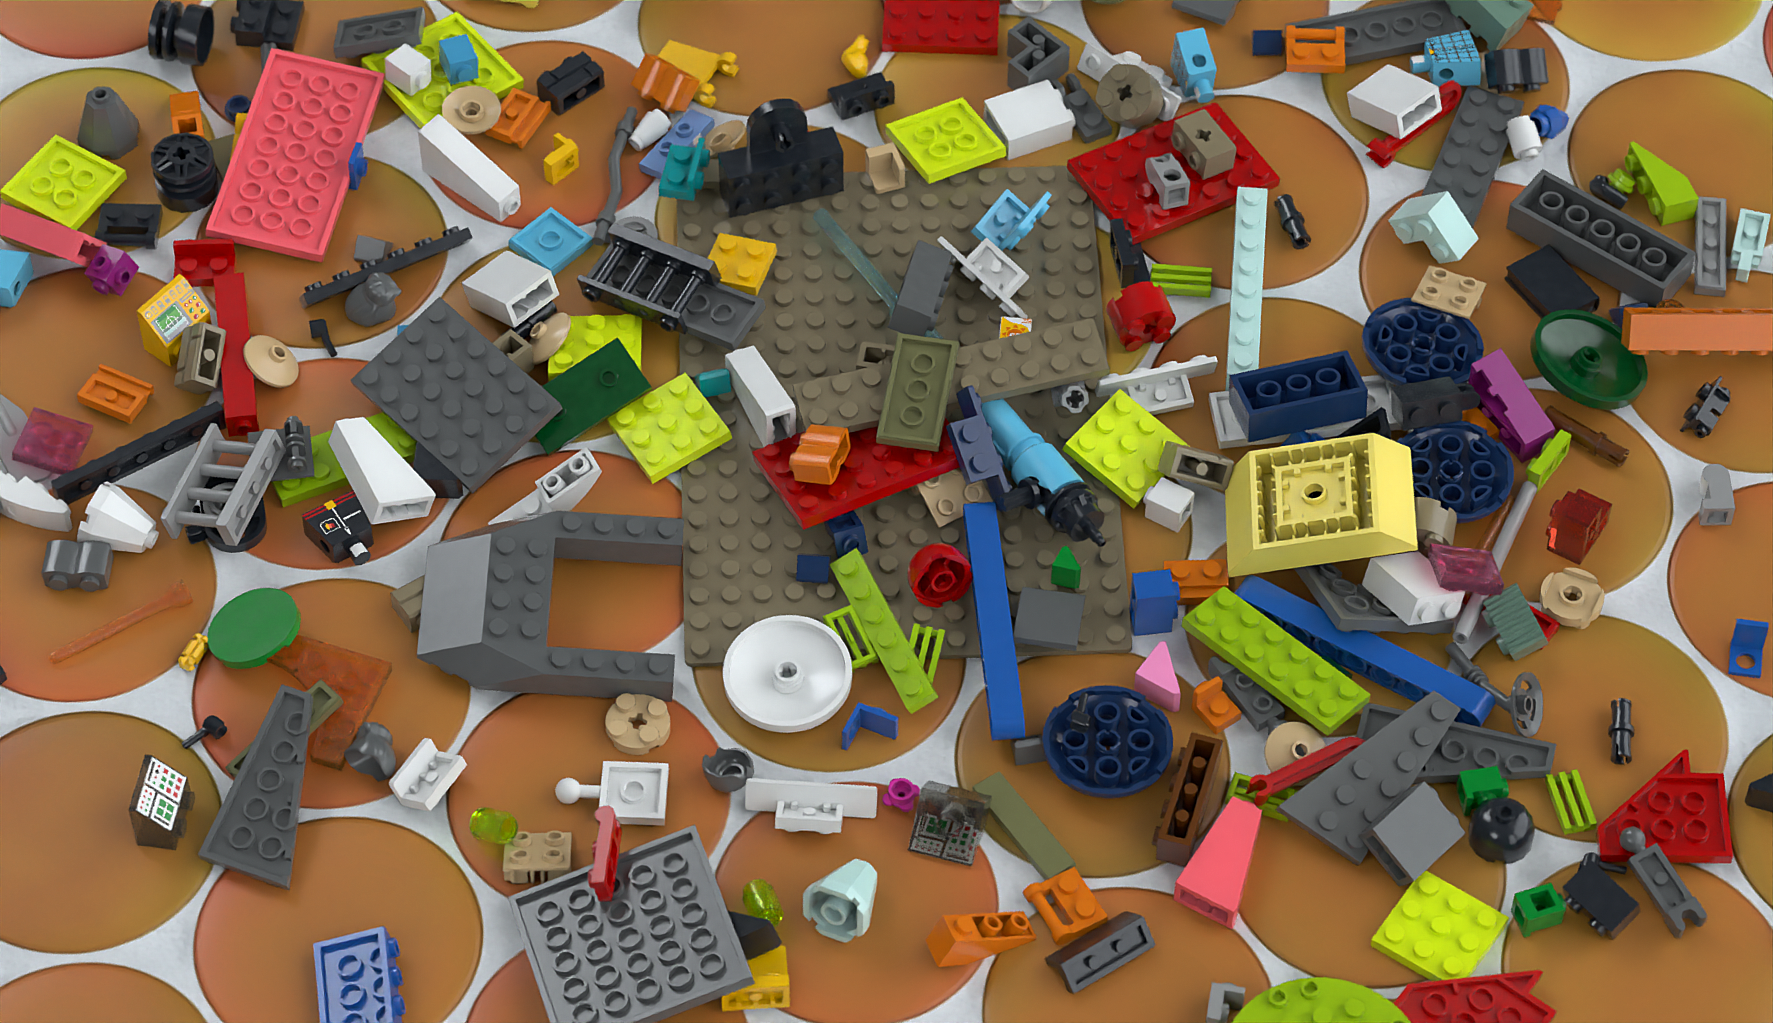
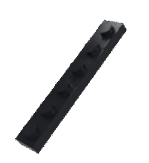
M458 226L443 231L441 233L443 237L435 241H432L431 237L422 239L414 243L415 249L405 252L404 248H400L387 254L388 260L377 263V260L373 259L359 266L361 270L350 274L349 270L332 276L333 282L322 285L321 281L306 286L304 288L306 293H303L299 300L303 309L366 283L367 278L373 272H383L389 275L466 244L473 238L468 227L459 230Z
M218 401L202 406L191 414L173 420L160 429L146 433L129 444L120 446L98 459H93L69 473L60 475L51 481L54 498L56 500L61 499L69 505L96 492L101 484L104 485L105 482L114 483L200 441L211 423L217 424L220 431L227 428L222 406Z

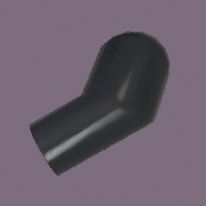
M1597 175L1590 181L1589 188L1591 193L1609 202L1619 210L1627 202L1628 197L1609 185V181L1605 176Z

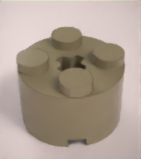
M1133 64L1114 65L1102 77L1096 94V102L1102 112L1119 125L1129 129H1135L1152 123L1160 114L1164 103L1158 80L1139 66Z
M1414 497L1418 550L1409 552L1419 551L1436 567L1443 566L1452 551L1457 515L1450 507L1448 511L1440 507L1441 502L1427 497Z

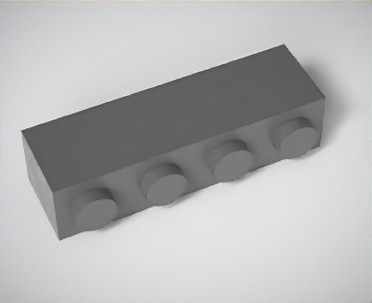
M918 240L909 261L887 328L903 334L924 336L926 330L933 331L944 299L943 296L949 283L948 280L954 267L949 265L951 252Z

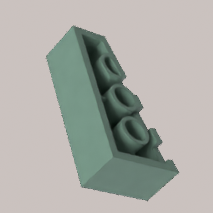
M1445 0L1450 5V12L1457 19L1462 17L1471 25L1469 31L1476 38L1482 36L1489 43L1487 48L1490 51L1499 50L1521 30L1534 6L1528 0Z

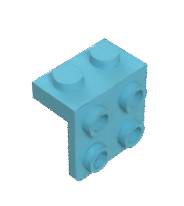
M1006 189L970 232L980 241L987 237L1001 251L1005 248L1011 250L1020 239H1023L1034 226L1033 223L1048 210L1050 206L1046 202L1052 195L1047 191L1028 208L1012 192Z

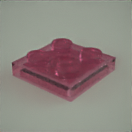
M34 407L12 451V460L59 475L69 473L76 469L93 433V425Z
M1430 544L1428 557L1440 588L1452 592L1459 590L1471 591L1484 596L1502 594L1504 582L1491 551Z

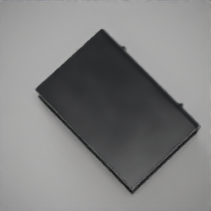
M1550 245L1529 254L1506 268L1508 275L1505 277V281L1541 319L1552 312L1565 309L1593 313L1600 305V297Z

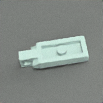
M1741 208L1731 253V264L1738 265L1735 280L1747 282L1750 268L1758 269L1763 255L1771 214Z

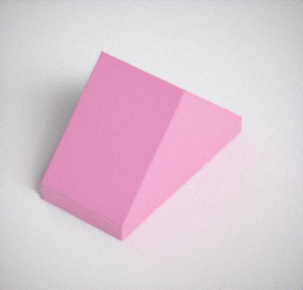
M1162 641L1157 644L1135 673L1134 691L1141 693L1147 699L1171 712L1179 711L1181 693L1166 641Z

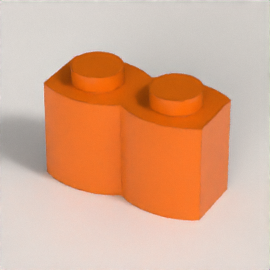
M645 53L631 85L638 89L636 94L650 101L655 98L661 102L660 108L675 114L676 111L686 112L700 80L657 55Z
M810 425L806 433H802L800 437V446L790 456L789 468L794 473L795 481L833 484L839 473L840 465L844 463L850 450L851 444L848 428Z

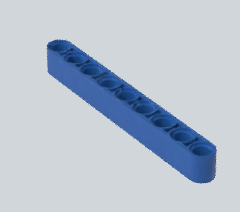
M995 501L963 504L964 530L968 561L971 566L970 571L973 574L971 584L992 741L1025 738V720Z
M1254 575L1246 576L1234 593L1313 652L1329 656L1339 665L1415 703L1422 700L1432 691H1436L1461 708L1453 720L1455 722L1481 727L1496 704L1495 698L1487 690L1366 630H1352L1351 632L1338 630L1322 608Z

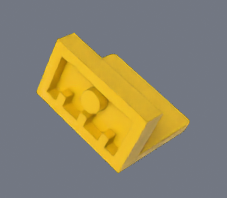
M781 945L747 961L755 984L721 997L722 1011L790 1007L786 947Z

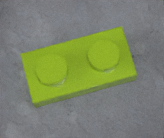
M1560 430L1554 439L1548 438L1541 450V456L1538 459L1533 458L1529 463L1525 474L1528 475L1527 481L1533 482L1537 486L1536 494L1568 454L1571 434Z

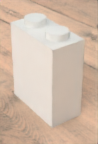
M1390 64L1347 92L1351 117L1399 139L1405 137L1442 110L1437 85Z
M1049 80L984 100V121L1006 146L1007 160L1072 139L1073 126H1075L1074 115L1070 109H1066L1061 93L1058 89L1054 90Z
M507 250L462 282L465 294L472 308L514 328L560 295L551 270Z
M1419 551L1371 558L1362 583L1369 592L1408 626L1455 619L1465 591Z

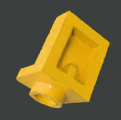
M560 133L553 135L554 151L543 159L545 180L553 186L579 167V150L573 140L570 138L566 139Z

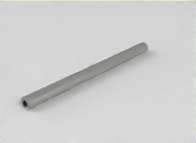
M1524 482L1452 635L1457 643H1467L1484 607L1482 600L1488 598L1538 488L1533 482Z

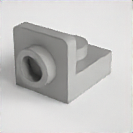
M1212 982L1206 1023H1227L1229 1009L1242 1010L1245 988L1227 982L1221 984Z

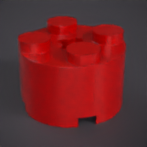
M1146 281L1130 285L1121 290L1122 296L1115 301L1112 297L1106 306L1107 315L1120 343L1127 351H1135L1143 344L1152 341L1160 344L1171 337L1170 331L1175 325L1176 317L1162 286L1159 284L1158 287H1155L1153 282Z

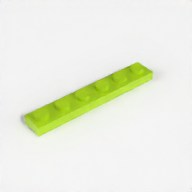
M858 549L852 550L831 563L830 567L850 604L853 605L907 710L912 714L939 698Z

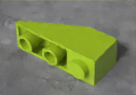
M1634 141L1630 142L1628 153L1624 158L1626 169L1629 173L1632 172L1639 192L1645 195L1651 214L1653 216L1656 215L1661 226L1694 218L1699 198L1688 178Z

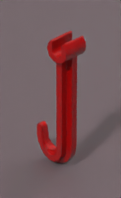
M1449 80L1438 88L1439 93L1443 95L1440 98L1442 110L1402 139L1393 135H1388L1382 141L1379 138L1372 139L1367 145L1371 150L1366 153V156L1382 168L1388 167L1393 162L1396 152L1432 127L1456 107L1461 98L1462 91L1460 85L1454 80Z
M1358 737L1343 738L1268 775H1255L1248 784L1246 794L1258 790L1259 792H1257L1253 804L1255 806H1262L1267 803L1270 796L1332 767L1364 743L1365 740Z

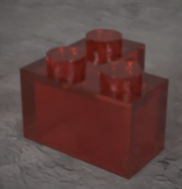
M1578 488L1576 493L1568 490L1561 501L1557 499L1550 510L1549 516L1552 517V520L1545 532V535L1549 536L1546 549L1581 565L1607 526L1612 504Z

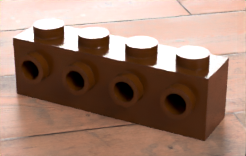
M1191 732L1187 747H1181L1177 762L1180 770L1178 774L1173 773L1169 786V792L1172 795L1170 800H1164L1160 816L1164 820L1161 827L1156 826L1153 835L1152 845L1157 846L1156 860L1184 867L1190 861L1220 766L1223 740Z

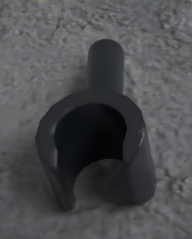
M324 319L309 321L312 339L322 337V342L329 355L335 357L337 352L328 335L326 321Z
M195 505L192 512L200 513V506ZM189 525L185 527L191 545L206 540L204 526Z
M1086 692L1080 694L1078 706L1071 714L1072 721L1070 723V729L1082 734L1087 732L1092 719L1091 716L1085 714L1088 693Z
M210 715L204 720L202 728L181 742V744L187 749L202 738H205L208 734L215 739H220L227 732V727L220 718Z
M1594 852L1584 855L1578 868L1579 871L1591 859L1603 871L1623 875L1627 872V867L1601 861L1600 856Z

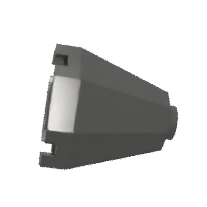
M95 87L86 95L79 121L78 145L101 158L102 155H110V159H120L138 146L139 121L114 90L110 87Z

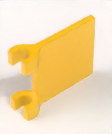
M672 40L668 41L658 55L700 80L693 99L706 108H711L717 100L715 96H711L715 89L714 86L707 83L714 72L718 69L724 75L734 77L739 70L737 65H733L737 59L734 53L725 52L719 55Z

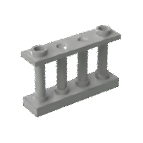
M210 424L160 518L172 539H177L183 526L188 524L217 528L226 545H238L286 451L277 431L264 429L259 441L256 443L225 440L217 424ZM222 453L250 455L244 467L217 464ZM210 476L238 479L234 489L231 491L204 488ZM197 500L226 503L219 515L191 512Z

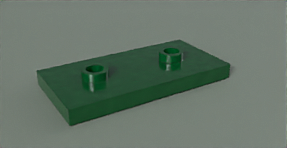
M618 337L541 386L561 404L563 409L534 436L547 455L551 456L652 390L651 385Z

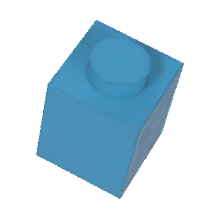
M467 34L439 40V61L450 85L477 79L478 57Z

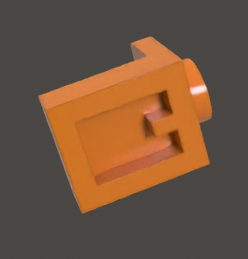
M1219 676L1210 681L1201 682L1193 692L1192 710L1215 735L1241 720L1242 715L1241 710L1222 691L1223 680Z

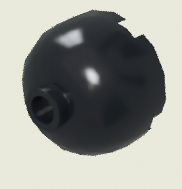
M1507 797L1492 798L1481 803L1471 816L1468 827L1469 845L1478 856L1488 862L1494 863L1495 860L1505 861V864L1517 862L1523 859L1531 850L1535 834L1533 818L1526 807L1515 799Z

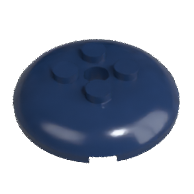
M1401 298L1387 302L1375 309L1368 317L1362 332L1364 354L1372 368L1395 386L1448 376L1451 377L1455 384L1468 383L1471 364L1483 357L1484 345L1477 328L1469 319L1412 302V298Z
M1460 420L1413 429L1412 432L1404 438L1400 437L1397 443L1405 445L1411 450L1414 497H1427L1441 502L1440 507L1447 511L1450 507L1457 515L1456 524L1477 521L1490 515L1505 502L1510 494L1514 480L1512 458L1502 442L1497 443L1487 435L1486 429L1478 425Z
M1103 685L1088 687L1070 694L1069 699L1059 707H1054L1050 712L1043 730V751L1051 770L1064 784L1073 790L1096 798H1123L1147 789L1165 772L1173 751V733L1170 723L1160 708L1157 710L1145 700L1146 696L1141 693L1119 686ZM1082 692L1088 693L1085 714L1092 717L1090 726L1085 734L1070 729L1071 714L1073 710H1076ZM1104 746H1111L1110 750H1106Z

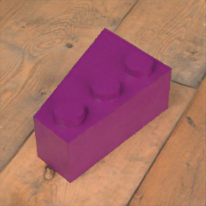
M1500 348L1471 364L1468 383L1474 387L1481 398L1477 408L1500 430L1498 438L1521 463L1540 454L1547 439H1553L1555 427L1503 350Z

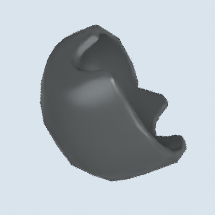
M719 747L712 757L709 758L706 754L703 757L702 769L705 778L712 788L721 792L730 793L737 791L746 785L748 778L753 777V760L746 751L737 748L723 749Z

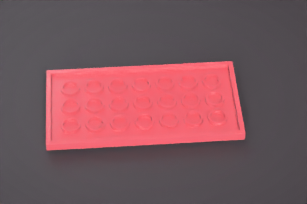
M271 48L207 224L206 236L216 239H233L234 243L323 263L350 184L348 162L355 143L360 142L363 146L383 88L385 73Z

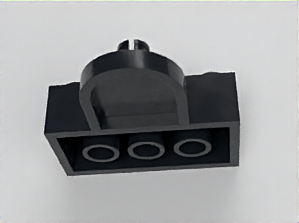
M774 99L757 107L750 114L746 123L747 146L718 153L720 194L729 218L745 216L750 213L774 209L796 202H804L809 199L844 191V155L833 126L808 132L807 117L800 103L792 99Z

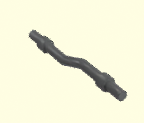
M630 106L627 108L623 120L618 123L615 130L616 138L608 156L611 191L604 210L598 214L595 222L597 228L592 238L593 244L597 246L603 245L608 230L616 220L614 214L623 193L620 158L628 138L635 129L633 124L638 113L635 107Z

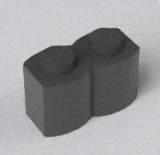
M69 540L49 541L41 572L45 586L58 591L78 587L89 592L108 588L114 559L111 545L100 541H84L80 543Z

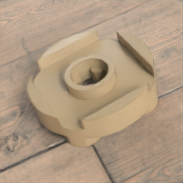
M1564 568L1563 572L1555 575L1553 572L1544 579L1539 596L1541 612L1558 621L1561 625L1585 629L1590 625V622L1600 615L1605 594L1603 589L1601 591L1597 584L1598 580L1591 573L1579 568ZM1571 593L1577 595V601H1570L1564 596H1570Z
M621 694L617 698L616 703L608 710L605 720L608 738L614 742V746L619 751L630 755H644L649 753V749L657 745L661 747L667 741L671 730L670 716L666 703L663 700L643 694ZM642 720L646 725H640L639 729H634L632 722Z

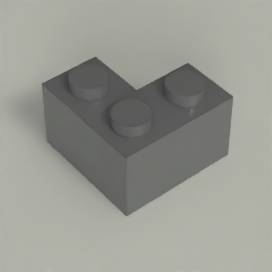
M1029 16L1008 31L1007 55L1012 59L1008 61L1007 86L1017 90L1045 80L1052 81L1058 79L1069 71L1070 47Z

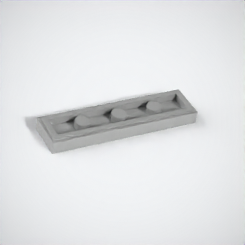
M1698 196L1699 200L1695 213L1694 251L1696 255L1694 260V294L1724 297L1726 292V199Z

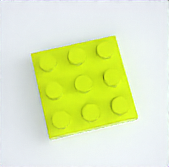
M963 97L886 124V135L894 142L928 184L1006 156V146Z
M55 134L0 190L1 199L30 214L77 230L127 179L126 170Z
M631 314L570 316L571 326L569 333L559 349L549 358L548 381L562 374L617 337L641 370L642 318Z
M686 372L607 418L608 425L652 484L732 439L728 427Z
M1119 389L1066 442L1062 450L1132 508H1135L1144 499L1150 486L1155 487L1160 478L1166 476L1158 471L1166 441L1180 445H1189Z
M1424 871L1413 881L1371 939L1370 946L1431 981L1471 977L1508 925L1509 917L1430 872Z

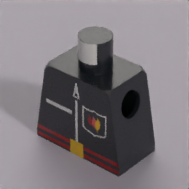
M354 490L302 514L305 535L332 562L339 563L350 557L355 565H362L370 559L371 553L368 551V548L374 544L372 528Z

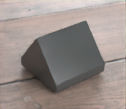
M358 235L354 260L365 263L376 259L377 263L386 260L387 254L390 253L393 242L366 235Z
M1041 734L1010 740L1016 766L1047 761L1043 751V736Z

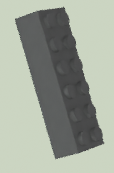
M1544 169L1534 177L1510 204L1507 229L1541 248L1550 245L1558 255H1561L1563 260L1637 301L1645 302L1650 308H1664L1691 276L1696 255L1695 251Z

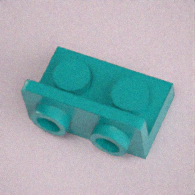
M705 138L698 139L696 148L670 145L658 188L659 196L694 201L697 189L702 190L703 167L708 168L710 161V150L706 149Z

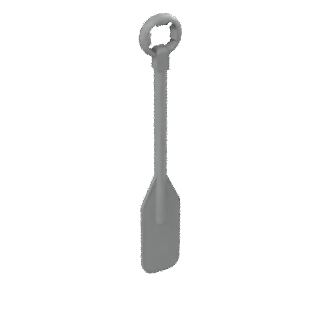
M0 394V460L7 473L11 474L17 482L25 476L34 483L49 479L53 473L52 463L26 414L21 408Z

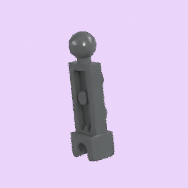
M1216 656L1211 657L1208 663L1210 677L1213 679L1219 676L1223 680L1222 688L1257 732L1268 727L1269 736L1275 728L1288 723L1281 720L1285 716V710L1271 693L1231 663H1223Z
M1628 827L1620 834L1621 847L1625 851L1635 854L1628 859L1627 864L1665 918L1664 922L1674 937L1680 939L1686 927L1682 920L1683 918L1692 920L1697 927L1703 926L1707 920L1705 910L1697 898L1693 897L1658 844L1656 843L1646 848L1644 832L1637 827Z

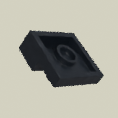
M237 0L236 10L239 14L238 17L232 16L230 31L232 34H235L237 46L261 48L263 43L269 44L272 42L276 45V49L294 51L305 10L304 1Z

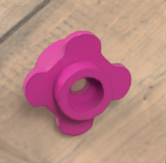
M893 779L890 781L888 793L883 795L882 801L886 806L893 805L900 808L903 812H909L913 809L915 797L920 795V788L908 779Z

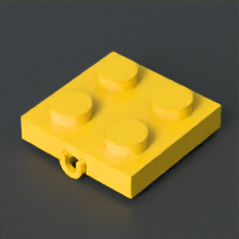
M719 233L707 259L715 261L721 275L719 283L757 296L777 253V248L774 243Z

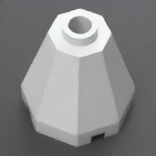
M105 482L104 485L101 484L86 508L85 513L88 516L86 522L81 521L77 543L100 541L109 543L112 550L142 553L147 547L152 549L159 532L155 530L156 522L124 491L112 483Z

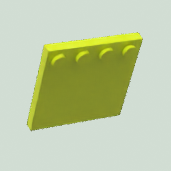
M455 12L425 27L421 44L413 47V49L431 60V82L424 89H420L410 96L386 80L385 74L382 89L421 129L436 115L439 114L443 117L442 105L444 100L451 92L465 86L484 87L492 91L500 100L508 96L513 88L519 90L524 88V79L458 12ZM467 34L478 57V78L450 85L439 61V40ZM398 48L389 49L380 54L372 53L362 58V68L385 73V58Z

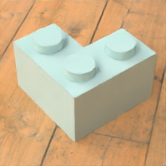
M1448 191L1407 199L1388 220L1403 244L1424 240L1432 256L1439 264L1460 260L1479 239Z

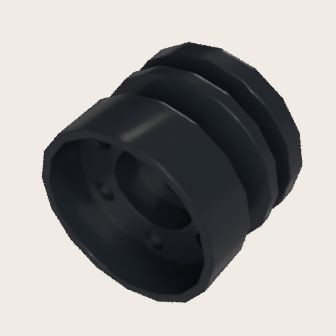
M158 0L152 11L148 30V50L151 58L157 60L164 58L166 61L171 62L178 56L182 64L203 66L211 52L214 38L215 19L212 8L210 6L188 4L184 9L182 2L173 1L172 3L170 0Z
M177 133L163 138L155 145L151 153V165L157 196L162 205L172 211L188 213L206 208L215 200L219 192L218 177L213 149L206 139L196 134Z

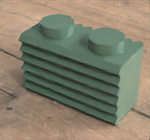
M1517 583L1482 600L1486 609L1481 611L1489 628L1496 626L1501 636L1496 638V641L1504 656L1510 653L1514 661H1517L1549 644Z

